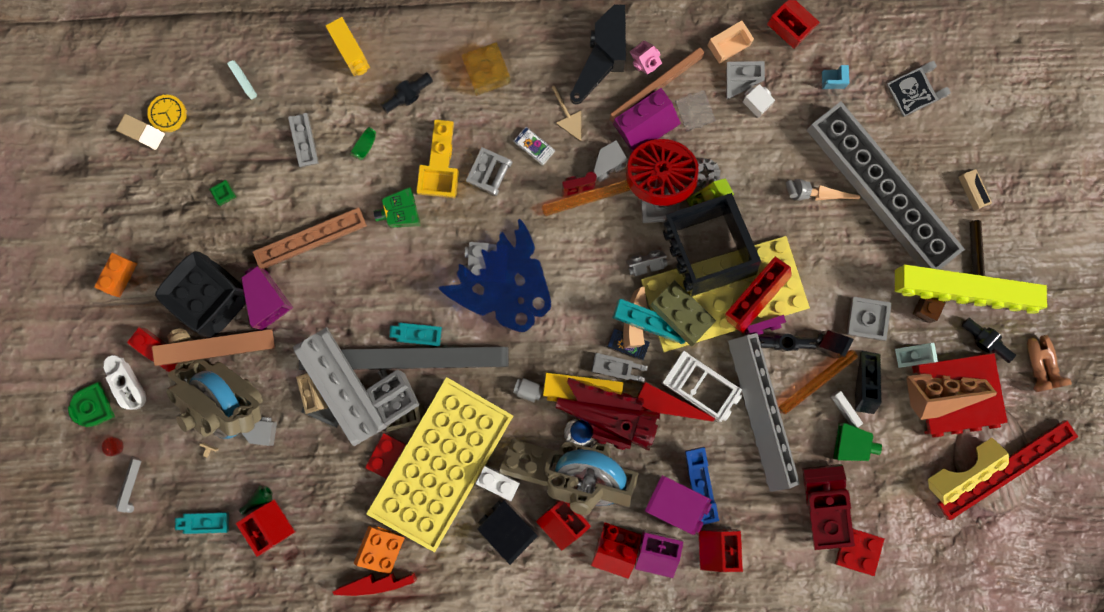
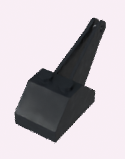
M613 5L595 23L594 30H591L590 48H593L570 94V101L573 104H581L610 72H624L626 62L625 5Z

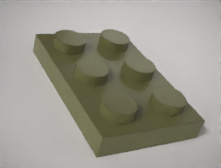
M675 280L649 305L691 347L716 322Z

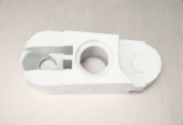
M112 355L107 357L103 367L107 375L105 378L118 404L122 408L137 410L143 407L147 398L146 393L130 365L125 362L124 358ZM124 376L126 381L125 384L122 386L120 384V379ZM132 396L135 398L136 402H133L131 400Z

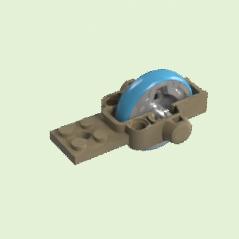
M512 439L500 467V474L547 486V493L551 498L570 503L571 510L580 515H588L595 506H607L616 503L630 507L631 497L638 478V472L621 468L616 461L611 459L609 446L598 442L593 443L590 447L565 442L561 444L559 450H552ZM528 459L530 462L521 463L520 460ZM557 463L555 471H551L553 464Z

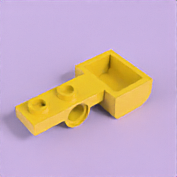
M434 120L429 166L420 165L418 195L456 198L459 171L456 168H449L452 156L453 121Z

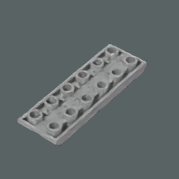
M327 327L293 347L298 359L353 446L388 427L384 424L378 409L373 406L368 393Z

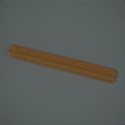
M627 180L543 205L542 211L544 216H549L631 190Z
M849 350L845 357L836 360L780 404L779 410L783 414L790 412L857 359L858 355L856 352Z

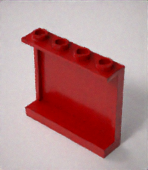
M995 353L912 366L913 373L918 375L931 374L932 378L950 376V379L961 380L963 377L985 379L997 392L996 396L941 417L926 419L928 431H924V434H931L932 438L942 437L944 432H951V435L963 433L964 429H970V432L981 431L983 426L994 429L1000 428L1003 423H1008Z

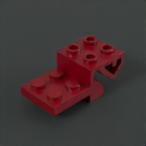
M835 464L802 468L814 550L855 546L850 511L849 490L846 489V476L843 465Z

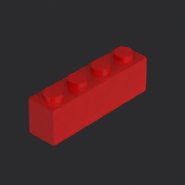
M775 256L725 313L727 322L743 333L792 276L791 267Z

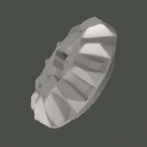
M711 158L697 160L698 173L703 171L704 166L707 171H713L708 174L707 180L704 174H698V187L705 188L712 182L719 180L720 169L716 162L712 161Z

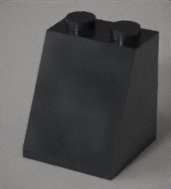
M506 499L503 502L498 500L491 508L493 512L489 516L485 514L477 522L480 525L477 530L505 561L511 565L538 537V531Z

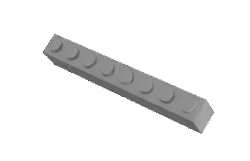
M755 333L729 340V350L733 357L735 371L739 378L745 407L749 414L750 425L754 432L756 446L759 450L761 464L764 468L770 492L795 487L800 482L758 334Z

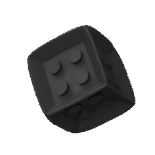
M194 251L186 256L166 277L155 293L159 302L182 323L196 331L199 335L210 338L221 332L246 304L243 285L223 267L198 251Z

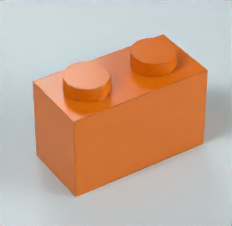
M111 253L94 287L120 298L137 263Z

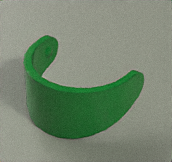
M368 127L354 145L350 155L363 160L374 144L376 131Z

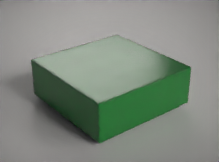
M227 180L209 189L219 206L236 198Z

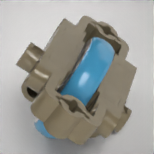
M203 359L181 362L175 366L174 370L168 373L170 387L166 389V393L170 401L180 409L181 414L176 417V420L184 432L194 428L204 437L214 433L219 438L230 439L239 433L252 431L255 427L254 424L261 420L260 404L263 402L261 394L252 386L249 380L242 379L223 363L218 361L210 365Z

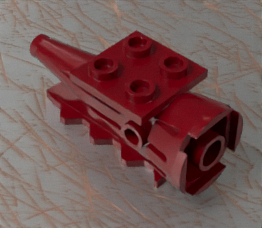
M568 377L567 383L577 400L558 397L556 409H560L590 423L593 428L592 438L600 444L611 443L614 444L615 448L625 450V448L630 449L631 443L650 451V446L653 444L658 428L656 420H660V413L641 410L644 404L643 398H636L624 392H616L607 387L596 386L587 381Z

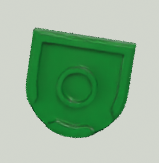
M101 382L94 383L77 391L72 396L73 398L68 406L71 420L83 427H94L115 418Z

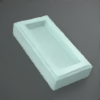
M233 60L228 62V66L251 100L257 97L255 90L239 65Z

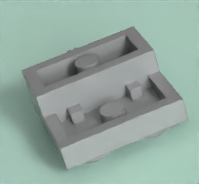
M381 369L378 372L381 381L366 391L373 406L377 407L384 424L389 425L418 407L419 402L405 373L396 370L388 375L386 369Z

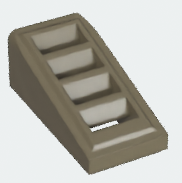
M419 404L418 407L409 412L411 422H409L408 416L405 414L402 416L403 424H401L399 418L395 421L396 426H393V423L387 425V432L418 425L425 414L423 404Z

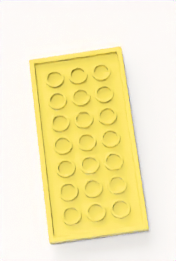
M786 236L754 245L761 260L757 275L692 296L716 320L697 342L738 330L727 322L725 313L775 256L791 267L792 276L750 325L810 308ZM737 250L691 264V267L697 279L742 264L743 261ZM677 269L641 279L642 286L645 288L648 306L674 280L685 290L683 285L684 277L678 273ZM658 336L663 353L689 345L687 342L680 344Z
M446 377L366 514L435 552L512 420L513 415Z

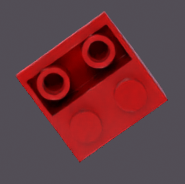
M788 0L771 16L767 25L795 49L820 22L796 0Z
M275 499L235 523L256 557L264 554L296 532Z
M560 500L536 520L537 524L561 551L576 541L591 527V524L583 515L571 510L570 503Z
M605 522L591 566L629 579L636 563L641 535Z
M700 530L698 533L700 570L743 572L740 530Z

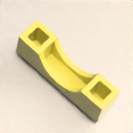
M990 438L976 447L978 460L973 468L960 473L942 469L928 479L929 489L944 505L954 502L965 491H971L979 482L986 481L996 471L1005 469L1009 463V453L993 438Z

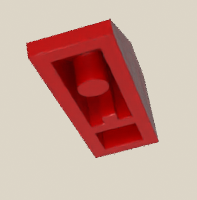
M141 327L127 341L130 346L153 362L152 346L166 344L151 331ZM178 363L160 365V367L170 372L175 369Z

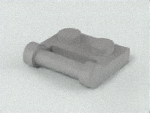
M481 147L466 182L497 196L503 177L513 162ZM496 162H499L501 166L490 186L486 183Z

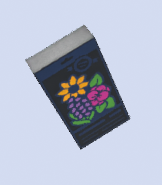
M614 329L607 347L644 360L650 342L644 340L645 345L624 349L623 332Z

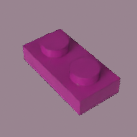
M781 315L750 325L746 328L745 333L746 335L755 333L761 335L764 334L763 330L770 328L771 331L782 328L781 324L786 322L785 317Z

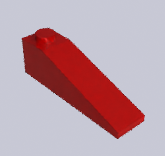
M646 382L642 385L636 397L644 399L641 410L711 422L715 420L714 417Z

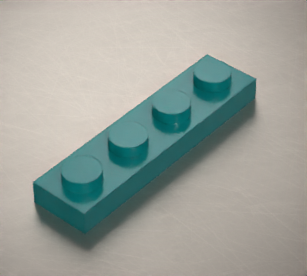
M623 299L617 300L613 319L680 344L686 342L656 312Z

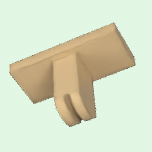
M200 443L199 445L206 448L203 454L206 458H208L211 450L215 452L219 450L205 443Z

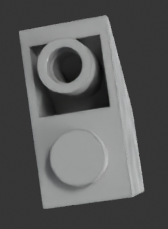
M617 140L599 151L594 169L599 182L607 179L613 171L617 173L626 167L628 159Z
M261 417V420L254 424L255 427L252 431L242 434L250 444L273 446L277 422H271L272 418Z

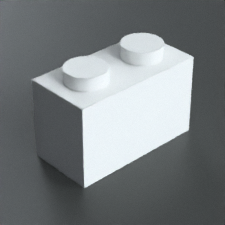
M485 465L476 484L512 501L520 482L507 475L500 474L499 471Z

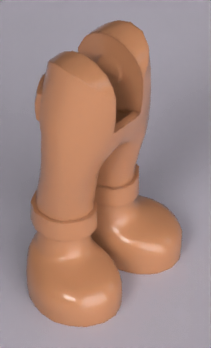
M1040 336V346L1036 338L1028 339V353L1034 378L1037 377L1036 384L1034 385L1035 392L1071 385L1070 378L1062 377L1058 373L1060 370L1057 365V356L1049 336Z

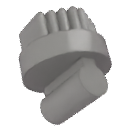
M795 179L785 183L789 196L793 200L801 201L810 198L812 193L810 182Z

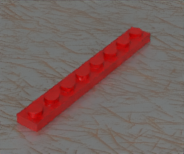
M1064 420L1011 454L1005 469L996 471L988 480L976 484L971 491H965L956 501L949 502L946 505L939 501L937 505L946 519L952 520L1078 438V435L1068 420Z

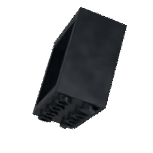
M732 193L666 214V219L663 223V235L665 240L670 242V253L673 258L676 257L678 273L683 275L684 288L686 292H690L691 297L757 275L761 260ZM724 216L743 263L696 279L677 231Z

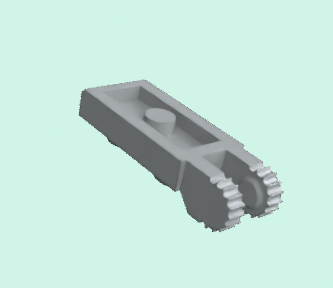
M595 353L591 372L624 380L630 379L644 382L645 378L642 376L630 374L632 368L647 371V366Z

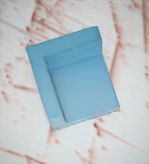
M841 65L838 70L822 71V89H845L850 83L849 65Z

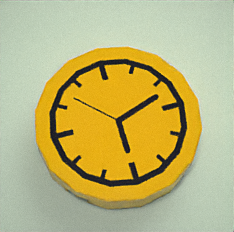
M161 95L150 103L147 116L154 128L162 132H173L178 130L183 122H185L187 110L177 97Z

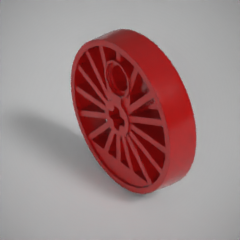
M669 139L650 140L639 145L630 155L626 168L627 184L639 199L647 203L659 206L677 204L687 199L695 190L698 182V162L694 154L677 141ZM656 151L661 152V160ZM673 186H675L680 192L676 193ZM666 187L670 195H664Z

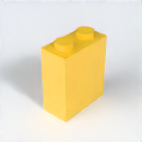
M343 17L327 24L326 28L353 76L366 73L370 66Z

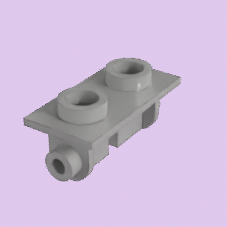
M660 250L651 251L649 255L632 256L630 260H626L629 267H631L629 268V273L634 276L648 273L646 266H650L651 272L664 269L667 266V261L663 258L667 256L663 251L660 252Z

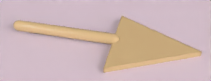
M553 85L552 89L567 117L556 124L581 141V111L570 116L556 87Z

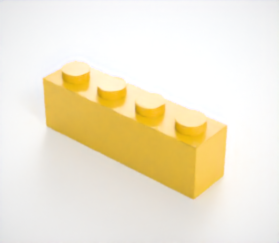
M546 373L543 396L547 397V401L557 402L558 397L577 400L567 383L568 377L587 381L596 386L607 387L616 392H622L623 382Z

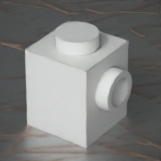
M759 84L756 88L752 86L746 91L743 103L759 118L772 106L775 99L766 87H762Z

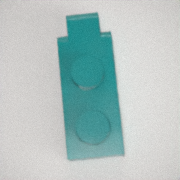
M398 323V326H390L389 337L396 338V342L440 346L442 327Z
M229 512L184 513L183 517L175 518V530H183V534L229 532Z

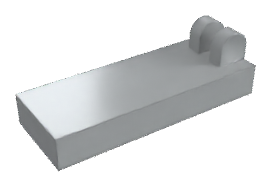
M308 113L289 116L288 119L299 167L319 164Z
M131 457L116 504L117 511L131 513L134 511L133 504L128 502L141 464L140 458Z

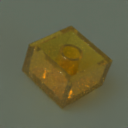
M497 42L461 55L476 96L511 83L510 75Z

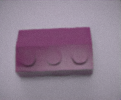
M662 88L616 117L613 123L632 152L642 143L659 139L681 124L671 100Z

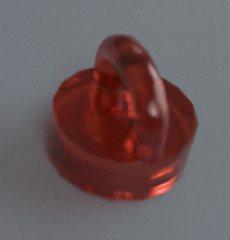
M117 437L106 438L102 443L103 453L110 457L119 455L124 448L122 440Z

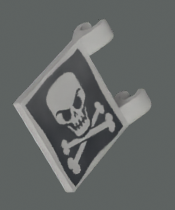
M934 61L886 84L903 117L943 99L951 93L948 87L935 93L925 74L937 67Z

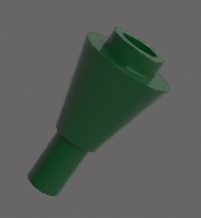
M259 485L248 502L239 509V512L245 515L252 508L272 501L273 494L270 488Z

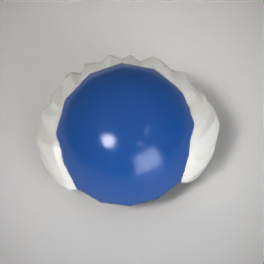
M573 419L567 423L564 431L566 442L589 447L594 441V438H592L593 429L589 423L579 419Z

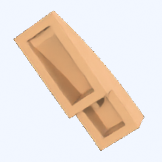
M640 287L634 291L630 302L647 309L645 288ZM624 323V349L645 345L643 329Z

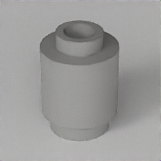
M523 378V380H517L513 393L517 394V397L534 403L535 399H540L543 389H540V384Z

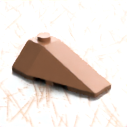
M931 374L912 375L906 378L910 405L920 420L941 417L997 394L985 379L963 377L961 380L950 379V376L932 378Z

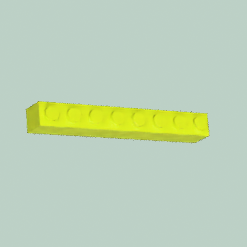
M905 264L895 269V292L902 293L903 296L919 295L923 299L954 300L958 304L990 305L994 309L1025 310L1029 314L1039 313V310L1047 308V285Z

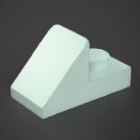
M934 343L895 349L898 368L938 362Z

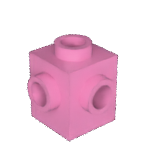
M645 40L630 51L634 59V67L647 75L655 71L662 64L658 49Z

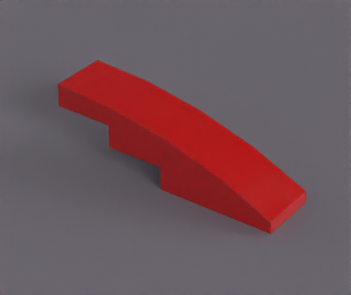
M373 573L338 587L332 592L333 595L341 596L377 594L415 583L417 578L415 573L396 580L394 573L375 580Z

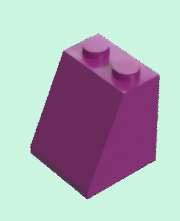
M257 266L256 268L251 267L245 272L246 275L241 279L250 325L253 328L264 330L293 309V306L268 271Z
M662 475L645 512L695 535L696 532H700L703 526L701 520L704 514L707 515L712 504L710 503L711 499Z

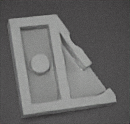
M765 61L726 62V99H730L765 80Z

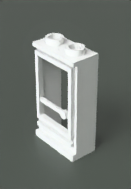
M685 351L680 353V357L673 364L666 378L661 382L662 385L704 413L714 417L717 422L726 421L732 412L730 408L733 403L736 405L742 397L740 394L741 388ZM697 366L704 371V374L694 389L690 391L689 395L681 390V388ZM707 374L732 390L718 413L692 397L696 394L697 388Z

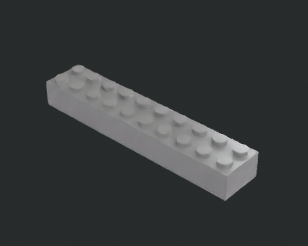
M842 101L807 129L817 144L920 267L940 270L965 250Z

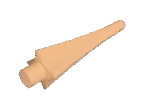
M821 185L818 188H812L810 195L815 196V200L860 199V195L841 192Z

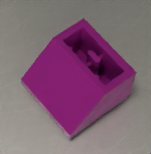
M643 530L635 569L673 578L680 562L684 541L679 538Z

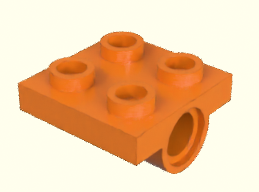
M368 526L354 564L359 567L391 574L405 537L382 527Z

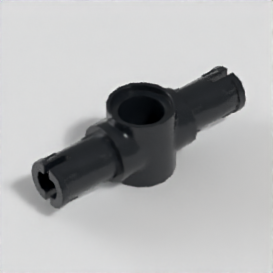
M426 72L415 81L409 82L405 80L395 88L394 95L381 103L384 111L388 114L400 104L408 106L414 103L419 98L420 91L433 83L431 76Z
M970 317L961 325L975 336L974 339L977 340L975 343L981 350L987 353H996L1007 363H1010L1016 357V354L1003 344L1002 336L996 330L990 327L982 328Z
M792 334L774 335V337L758 336L759 341L763 342L760 343L761 348H774V350L783 352L798 351V349H816V344H810L816 342V337H799ZM783 338L790 340L789 348L783 347Z

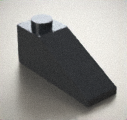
M861 351L855 388V411L875 414L882 403L881 355L879 353Z

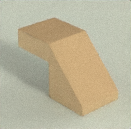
M127 114L123 115L116 128V131L137 140L154 150H157L165 134Z

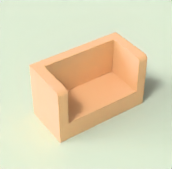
M740 21L711 38L708 47L720 64L749 47L754 38L744 22Z

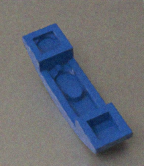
M705 447L686 450L685 455L691 490L711 499V509L707 515L704 514L701 521L703 525L719 521V516L713 497Z

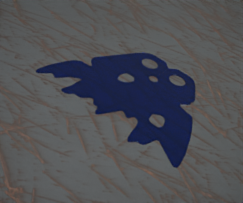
M519 219V229L514 231L516 237L515 248L508 241L503 232L500 233V240L496 244V251L491 250L487 252L482 249L486 268L480 269V275L473 274L465 266L459 264L457 276L461 284L440 286L439 290L472 312L484 316L495 311V318L499 324L514 331L526 332L534 325L535 317H542L551 309V298L540 261L530 258L535 251L533 240L527 227ZM517 273L522 275L525 280L522 286L516 284L515 276ZM480 284L484 287V293L479 295L472 290V287ZM519 297L524 298V304L518 303ZM540 297L544 300V307L542 309L534 308L533 300ZM524 313L527 316V322L524 325H519L516 322L517 314Z

